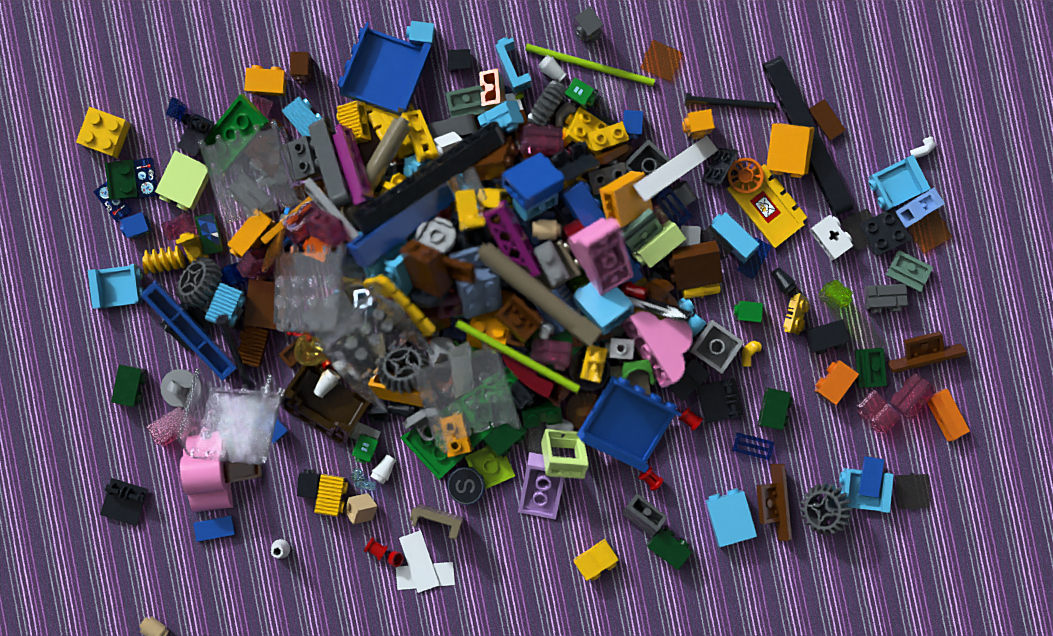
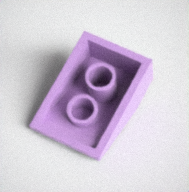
M529 452L518 512L556 519L565 477L546 476L542 454Z

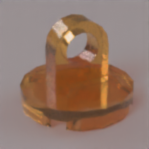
M592 393L574 394L566 405L568 421L574 427L580 429L597 402L598 397Z

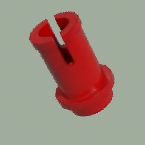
M631 281L625 282L622 286V292L625 296L631 295L645 300L648 293L647 288L634 285Z

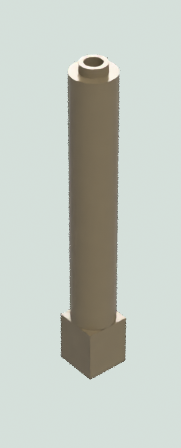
M401 116L398 119L394 117L365 168L373 193L411 129V126L408 125L410 121ZM352 201L344 205L340 211L354 229L356 222L352 217L353 214L368 204V202L358 207ZM332 223L323 239L339 249L344 248L347 240Z
M491 243L483 244L478 249L477 253L479 256L477 259L566 328L571 335L585 346H591L602 332L601 329L584 316L578 314Z

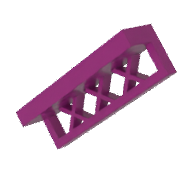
M338 124L335 126L337 133L332 137L354 205L359 207L375 199L352 129Z
M504 200L496 208L484 213L482 216L503 254L514 263H518V266L520 264L528 266L531 271L528 274L532 277L539 275L543 267L508 202ZM498 213L502 219L501 224L492 223L490 216ZM501 230L509 232L511 235L510 242L501 239ZM510 247L519 250L521 253L519 259L511 257L509 253Z

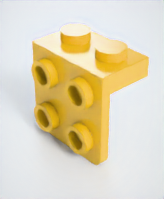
M578 107L572 114L569 113L565 117V126L558 134L560 138L557 145L564 149L572 141L576 143L585 141L588 145V151L595 155L599 154L602 149L594 152L587 134L608 127V125L583 108Z

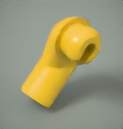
M751 341L742 349V366H751V356L762 349L760 342Z

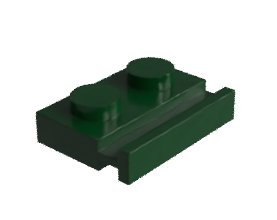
M133 160L104 162L109 201L138 198Z
M884 348L854 350L856 372L859 374L857 376V387L887 386Z

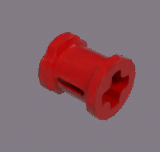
M688 406L681 413L678 420L686 423L693 432L700 425L703 418L695 415Z
M649 466L646 473L641 471L638 476L640 480L645 481L650 486L649 489L651 491L658 489L664 480L652 471L651 466Z
M372 537L363 552H369L380 561L388 546L381 545Z

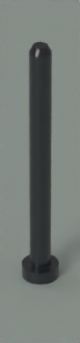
M685 93L684 106L703 104L767 110L776 109V103L699 97L691 96V93Z
M226 314L216 317L215 322L223 331L244 387L250 388L252 383L230 330L229 316Z

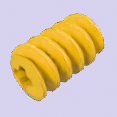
M175 245V251H172L171 247L168 246L166 253L163 248H160L159 254L153 249L152 255L149 254L148 250H145L142 259L146 275L149 274V271L154 274L157 270L159 272H163L164 269L171 271L172 267L178 270L180 266L183 269L186 266L184 254L178 245Z

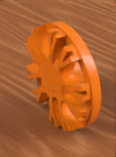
M740 158L733 162L727 174L728 182L731 188L739 193H752L761 186L764 172L756 160ZM742 161H748L747 168L742 166ZM753 163V164H755V165H754V167H753L752 170H751V169H749V167H750V165ZM736 164H738V166L741 168L740 171L735 166ZM758 168L760 174L754 175L753 170ZM732 169L737 171L738 174L736 176L731 175ZM753 177L759 178L760 181L753 180ZM738 178L735 182H732L731 179ZM738 182L742 184L741 189L735 186ZM753 182L756 187L751 189L749 183ZM744 184H747V190H744Z

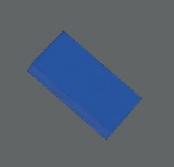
M864 456L858 491L859 495L879 497L885 459Z
M232 515L193 523L196 542L236 534Z

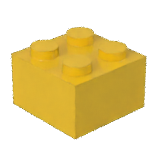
M89 107L76 143L118 159L131 123L125 119Z

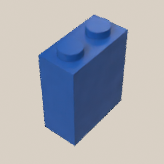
M541 153L502 173V187L524 211L531 209L563 190L564 176L562 172L557 170L551 161Z

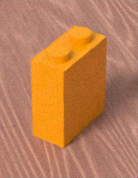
M773 123L766 170H772V174L783 175V172L791 173V177L802 178V175L808 174L814 128Z
M630 171L599 189L607 221L613 219L622 228L639 217L647 209H653L651 198L644 201L633 186L646 177L645 173Z
M256 208L227 243L231 247L229 251L238 258L250 259L263 243L261 238L277 223Z

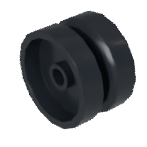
M587 349L574 354L566 362L564 374L573 383L580 386L577 392L582 394L591 393L603 387L611 373L610 363L605 358L600 383L581 379L580 376Z

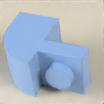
M932 188L898 209L896 214L904 226L908 227L945 203L936 189Z

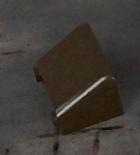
M307 358L283 392L280 405L294 417L335 442L345 445L374 397L363 389L356 390L354 393L339 383L324 395L323 398L317 396L313 391L323 373L322 365L317 360Z

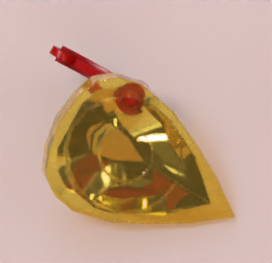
M287 332L289 336L299 337L294 347V356L298 363L304 366H314L334 359L329 350L331 347L320 338L311 334Z

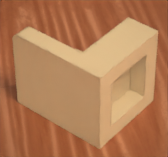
M369 494L357 495L348 498L344 512L352 524L373 520L377 505Z

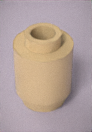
M538 220V222H533V237L543 240H556V236H560L561 224H557V220Z
M153 616L150 619L146 617L139 625L142 628L140 633L144 636H166L169 632L166 626Z

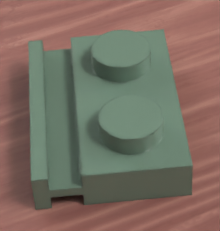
M480 85L445 92L451 118L466 114L477 115L485 113L481 103V92L484 91Z
M647 209L622 229L621 233L629 250L635 253L661 232L663 228L654 216V213Z
M898 250L885 276L901 284H906L911 289L922 292V288L933 267Z

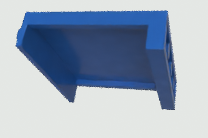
M366 22L364 28L361 27L359 30V41L357 44L354 43L352 47L351 60L346 61L344 67L346 72L344 76H340L337 87H339L341 96L365 102L367 105L401 116L402 113L408 112L431 54L432 44L424 42L421 47L370 29L369 22Z
M612 375L578 431L577 436L581 442L646 473L649 468L647 464L648 458L674 416L680 417L681 414L677 410L678 406L670 401L665 403L661 401L662 398L657 394L652 393L650 395L646 393L643 387L639 385L634 387L629 384L630 382L621 376L617 378Z

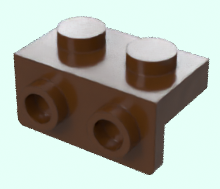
M515 295L494 316L522 343L543 322L536 312L530 310L525 305V302Z

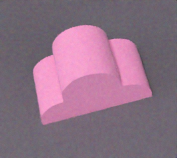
M601 218L568 238L569 246L575 258L585 270L588 279L600 296L633 277L620 226L615 220L609 219L607 221Z
M639 312L620 323L629 339L634 340V346L642 359L649 360L653 376L661 388L671 385L681 378L685 368L684 359L681 354L687 351L692 343V331L686 321L682 323L668 317L659 321L651 313Z
M225 432L185 436L183 441L184 456L180 462L182 487L184 493L188 495L192 511L201 512L233 508L231 483H225L223 464L228 463Z

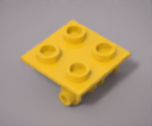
M800 293L798 295L793 294V298H790L789 307L794 308V310L788 309L787 311L793 312V315L786 314L787 317L792 319L785 318L783 326L785 328L784 332L799 335L800 331L802 332L804 329V314L808 312L810 306L808 298Z

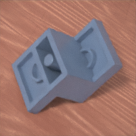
M482 245L449 254V258L475 265L477 277L475 284L472 285L453 279L454 288L462 300L463 313L466 319L503 308L499 275L477 259L479 256L477 251Z

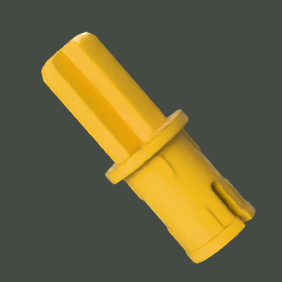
M719 283L685 289L682 290V296L685 300L695 297L704 298L706 295L720 293L721 287Z

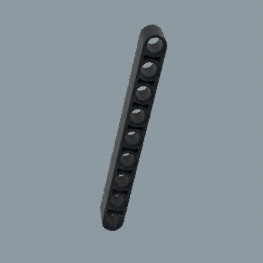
M778 56L763 63V71L790 125L814 128L809 167L831 213L836 217L853 209L851 199L783 58Z
M497 121L488 123L357 210L352 217L362 234L371 233L504 144L507 138Z

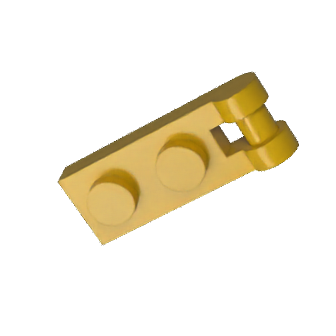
M421 110L402 113L401 117L410 121L408 125L411 126V129L408 132V136L416 153L417 162L420 163L429 158L431 160L437 158L438 152Z

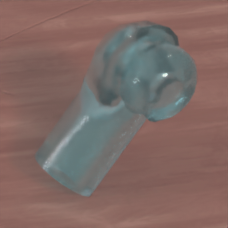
M359 468L354 469L351 479L359 489L375 491L376 482L365 480L362 476L363 471Z

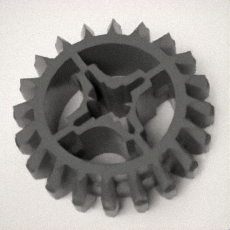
M555 80L551 81L531 110L528 122L535 129L544 130L566 97L564 93L567 88L562 83Z
M202 257L197 258L196 261L193 260L191 265H187L186 270H183L182 276H179L180 281L177 282L178 287L176 288L179 300L193 308H200L202 305H206L208 300L211 301V297L215 295L218 285L222 282L220 279L223 275L221 273L222 269L215 261L209 258Z
M406 344L403 348L398 345L395 350L390 348V353L384 352V358H380V364H377V374L381 384L385 385L387 390L391 389L393 393L399 390V393L402 394L407 390L410 394L411 389L417 390L418 385L423 386L424 380H428V374H430V363L427 360L426 354L422 353L420 348L416 349L414 345L410 348ZM413 362L417 363V364H418V367H414V364H412V363H413ZM390 371H393L395 376L390 375Z
M828 483L816 484L815 488H809V493L804 494L806 500L801 501L805 507L800 509L802 512L805 511V515L801 518H807L808 520L805 525H812V531L817 530V534L824 533L826 536L843 531L844 526L849 524L847 519L852 517L848 513V511L853 509L848 507L851 500L845 499L848 493L841 494L842 488L838 487L835 489V484L828 485ZM825 494L822 502H815L819 495ZM831 516H838L833 524H827Z

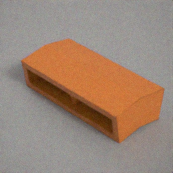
M944 388L925 399L947 442L954 441L970 432L948 389Z

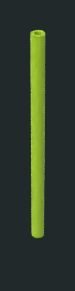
M527 44L525 48L527 52L545 57L548 55L556 60L645 85L653 86L655 82L653 78L535 45Z
M460 320L458 321L457 328L575 393L580 388L579 385L470 325Z

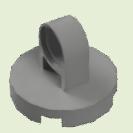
M433 218L434 221L423 222L416 233L417 241L440 250L442 255L450 251L456 241L453 225L442 218Z
M185 369L172 370L167 373L160 387L164 400L175 407H184L192 404L200 392V385L196 375Z
M435 403L429 405V409H422L402 423L404 428L408 430L416 427L420 436L426 441L437 438L439 434L437 424L432 418L439 411ZM427 426H431L434 429L432 437H428L425 434Z

